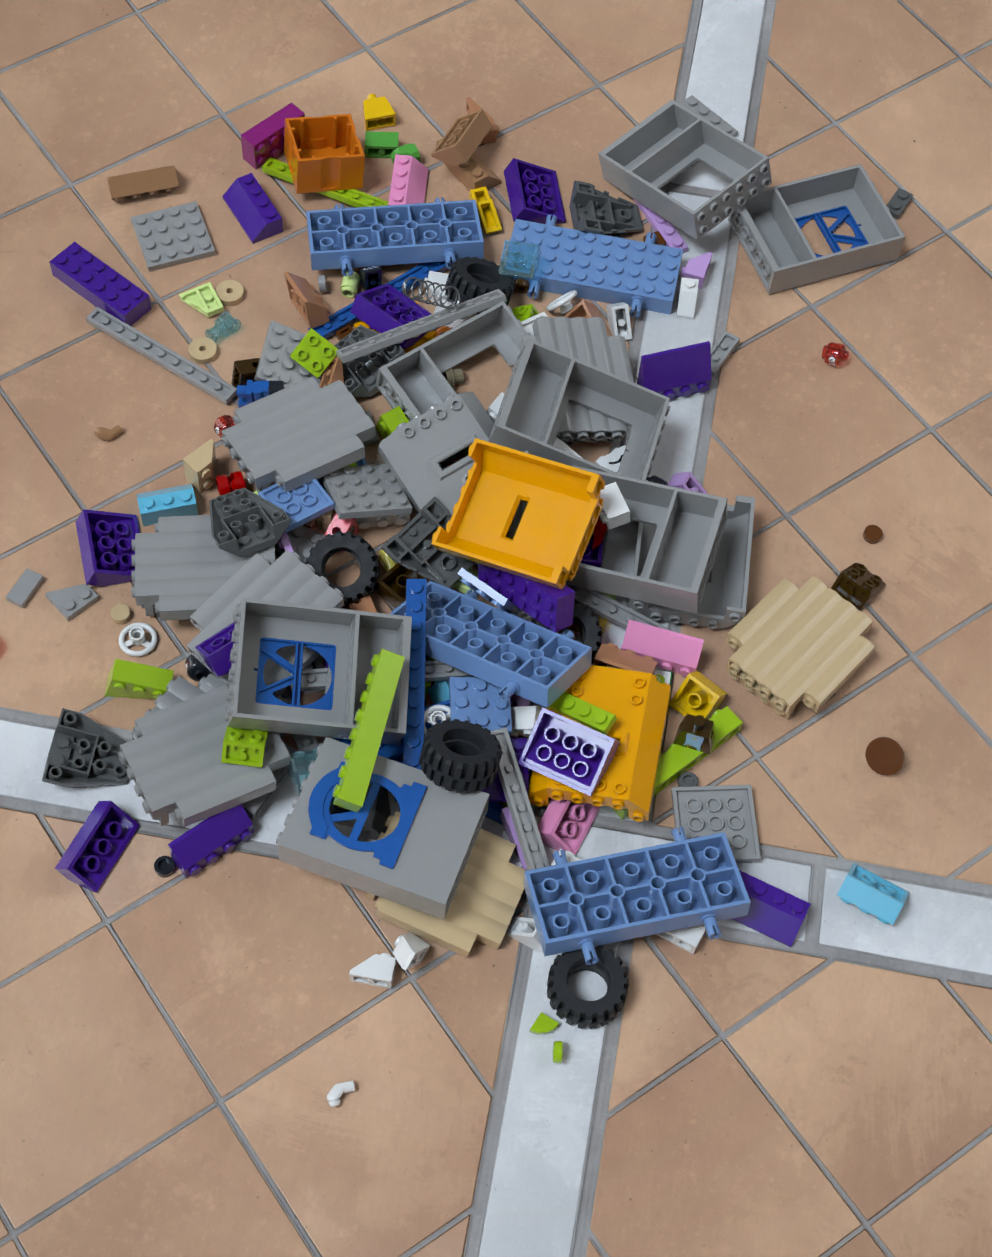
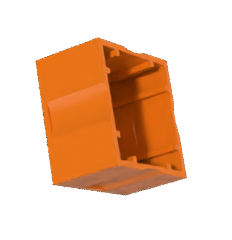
M351 114L285 118L284 153L297 194L363 188L365 155L360 140L356 136V128Z

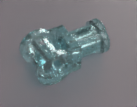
M224 311L215 320V326L205 330V335L216 343L217 339L222 335L228 337L230 334L236 333L241 326V321L233 318L229 311Z

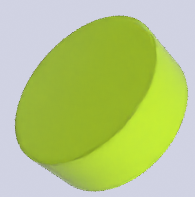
M562 1041L553 1042L552 1061L554 1063L562 1062Z

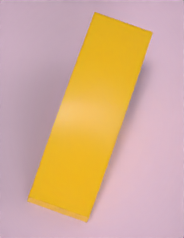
M486 186L470 190L468 196L470 200H476L480 225L484 233L490 234L502 231L493 200L490 199Z

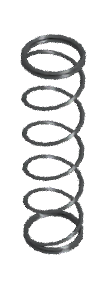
M415 277L407 278L402 285V293L411 300L446 309H453L460 302V292L453 286L437 282L432 283L429 280L425 281ZM410 279H415L411 287V293L414 298L407 294L405 288L406 283ZM418 281L420 284L419 294L415 297L413 285ZM425 283V284H426V292H425V294L421 297L422 284ZM433 285V294L428 298V288ZM438 287H440L441 292L439 298L436 300L435 291ZM449 288H453L456 292V299L451 305L445 306L444 304L450 297ZM448 289V298L443 303L442 294Z

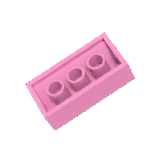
M395 154L388 205L425 202L428 168L413 156Z
M629 620L621 650L629 649L636 652V655L642 657L645 655L650 656L658 662L657 668L687 677L689 673L697 669L704 640Z
M552 799L537 826L542 842L557 851L560 849L567 850L576 855L600 807L589 803L577 804L570 800L562 799L557 801Z

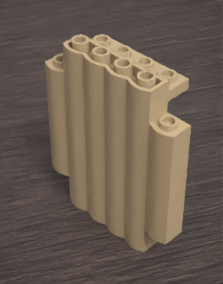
M813 576L800 589L789 580L783 579L728 632L725 642L730 648L735 649L736 652L728 659L726 665L727 673L732 679L740 682L749 692H753L763 703L771 706L777 714L785 717L787 720L792 716L796 705L800 701L804 702L808 708H812L817 712L871 656L875 646L863 636L869 631L873 621L868 615L857 610L852 603L842 599L836 591L828 588L821 580Z
M396 811L394 816L389 815L385 824L388 829L386 833L381 832L378 840L385 838L394 831L400 820V812ZM480 828L444 920L382 897H378L374 908L378 909L375 916L466 958L475 940L498 949L523 893L524 871L527 870L509 862L516 844ZM367 892L366 898L374 900L375 895Z

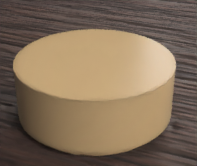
M124 604L115 605L110 611L113 622L117 624L126 623L131 616L129 608Z

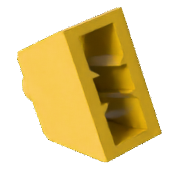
M369 94L367 100L363 101L365 131L396 126V114L387 98L384 96L377 98L376 94Z

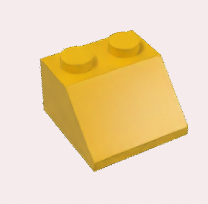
M694 671L687 675L669 705L683 716H686V714L701 715L708 719L717 710L727 693L700 672Z

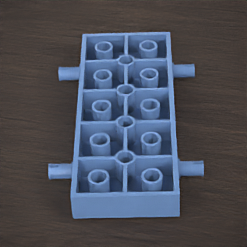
M438 197L433 203L345 208L343 204H340L339 208V205L336 204L334 209L306 211L312 270L342 268L344 276H347L346 272H348V276H351L353 274L352 268L446 261V267L451 269L450 264L452 265L459 258H484V241L476 200L446 202L441 197L440 202Z
M551 214L547 215L545 224L519 219L515 220L503 268L512 275L513 280L525 279L530 283L527 293L529 298L532 299L533 293V299L538 298L539 291L564 295L576 290L577 295L575 297L610 304L624 302L628 304V307H631L630 316L634 317V312H636L635 318L641 315V309L671 314L683 249L655 244L657 235L653 233L652 238H650L651 232L646 234L645 242L558 227L555 226L557 217L553 215L552 220H550Z
M433 581L427 583L425 655L502 688L497 692V697L501 701L503 699V702H506L513 694H516L548 708L591 667L592 647L573 640L574 634L571 630L568 632V629H565L562 634L553 632L477 600V593L471 589L467 593L462 594ZM406 601L390 614L406 616Z
M679 827L680 832L678 828H674L671 831L675 840L672 843L569 863L565 851L560 850L561 855H559V851L553 853L556 865L524 871L523 885L544 956L582 949L585 963L591 965L590 960H592V964L599 961L594 946L702 924L705 925L710 940L714 939L713 935L715 939L721 937L722 934L717 921L748 915L751 903L725 832L687 839L684 828Z

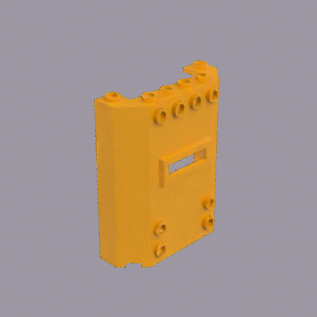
M475 438L468 451V456L474 461V464L468 471L467 481L461 488L458 502L454 505L451 520L447 522L446 530L438 526L437 531L432 536L431 544L440 551L562 590L565 587V582L567 580L571 581L575 577L603 508L604 499L600 498L601 490L605 488L604 479L601 475ZM520 501H527L528 503L513 539L507 538L506 535Z
M591 665L565 692L608 711L617 717L616 722L607 734L611 738L620 739V744L614 758L592 796L533 771L528 791L530 803L541 807L549 805V797L557 801L562 799L570 800L577 804L589 803L597 807L609 806L616 810L628 809L629 819L636 822L649 821L671 686L667 683L661 684L656 680L657 677L652 673ZM546 708L547 710H550V711H552V712H554V713H557V714H559V715H561V716H563V717H566V716H564V715H562V714H560V713H558V712H556V711H554V710H551V709H549V708Z

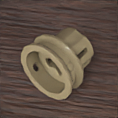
M450 368L442 374L452 388L456 384H463L464 382L463 371L460 368Z

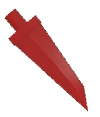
M600 515L594 528L593 549L602 543L608 529L606 523H602Z

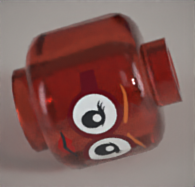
M830 342L823 347L822 359H824L826 364L841 366L844 361L847 362L849 351H847L844 344Z
M224 415L215 421L214 431L220 438L223 437V430L235 425L232 417Z

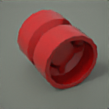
M241 470L230 473V476L226 474L215 476L219 495L231 493L236 489L246 488Z

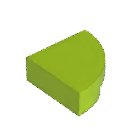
M541 1012L529 1032L537 1035L553 1032L559 1026V1023Z

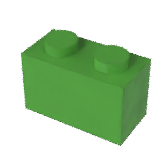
M365 131V158L391 159V153L399 146V132Z

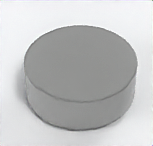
M326 275L318 276V285L321 293L328 291Z

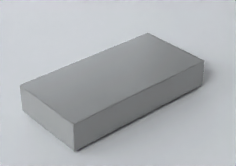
M26 568L7 594L6 600L24 608L44 580L43 576Z

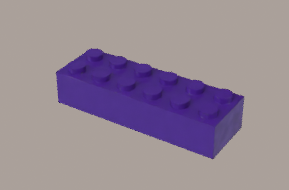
M73 242L49 261L54 277L95 307H99L129 326L133 325L152 309L150 297L147 293L76 242Z
M479 563V580L553 632L572 625L575 599L574 590L566 585L562 590Z

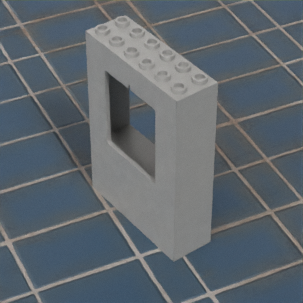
M670 100L598 153L604 180L697 240L772 184L769 157L674 100ZM696 161H701L733 182L695 211H692L661 191L660 188Z
M502 301L380 367L376 387L392 409L400 406L408 420L412 421L415 415L426 413L431 406L435 404L440 405L450 395H457L442 375L445 373V370L454 368L494 346L509 367L513 366V371L517 357L520 354L519 343L523 336L531 334L525 331L522 322L514 316L510 306H507ZM470 445L438 464L441 467L468 452Z
M528 338L517 357L488 442L521 452L528 450V453L569 466L574 465L648 481L646 477L650 474L653 467L651 460L653 461L657 454L655 447L658 446L662 437L659 434L666 424L664 417L670 411V406H668L670 398ZM568 401L631 426L618 473L554 447Z
M573 465L572 467L601 475L605 485L616 482L630 510V520L655 525L657 528L640 576L580 563L575 577L571 581L567 580L565 584L697 614L726 525L727 498Z

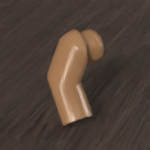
M117 425L112 429L98 427L94 433L99 439L111 441L122 434L123 430Z

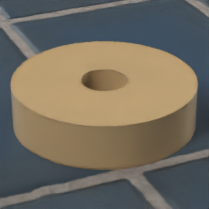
M225 280L216 287V294L225 306L237 305L244 298L243 286L235 280Z
M197 338L188 347L191 360L198 364L210 363L217 356L216 343L210 338Z

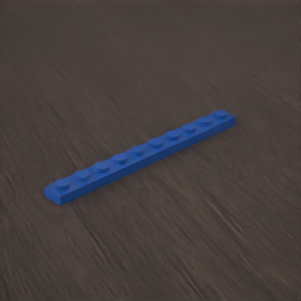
M446 261L421 263L391 280L388 284L402 293V285L407 278L415 277L424 280L425 277L428 278L429 271L442 273L448 269ZM410 279L406 283V292L411 291L415 279ZM418 281L413 285V289L420 285ZM353 303L328 316L330 322L315 327L313 330L327 339L343 327L359 321L350 312Z
M407 579L406 616L412 617L406 734L403 737V764L422 770L419 759L424 741L427 580Z

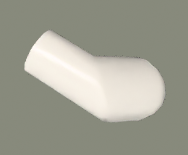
M353 1080L335 1084L327 1094V1100H329L328 1103L331 1107H336L340 1104L339 1098L342 1094L355 1091Z

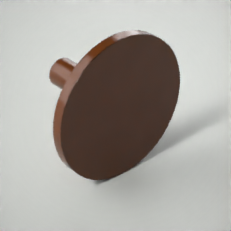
M889 737L875 738L868 744L865 752L869 767L880 775H893L904 764L905 756L902 747L898 742Z

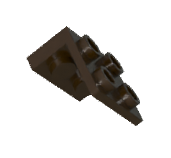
M854 563L841 571L831 589L861 611L865 608L872 595L882 589L886 583L878 575L869 572L864 565Z

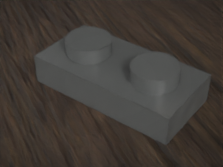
M901 188L897 189L886 205L893 218L899 219L912 200L913 194Z

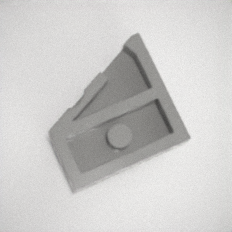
M86 584L55 590L45 594L50 603L68 622L99 600V596Z

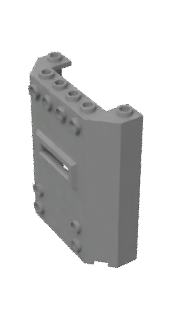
M473 391L459 393L455 396L450 395L440 405L435 404L426 413L415 415L412 421L408 423L403 422L398 425L395 431L380 442L378 452L418 513L435 496L449 510L450 517H452L454 505L460 498L463 486L461 477L468 474L474 461L469 456H466L442 470L438 463L473 444L475 438L488 442L494 423Z
M737 495L735 504L727 505L726 525L697 614L634 599L629 600V607L654 621H667L673 624L682 623L689 624L690 626H704L710 629H723L738 624L746 614L755 498ZM642 522L638 524L633 575L640 576L657 528L655 525Z

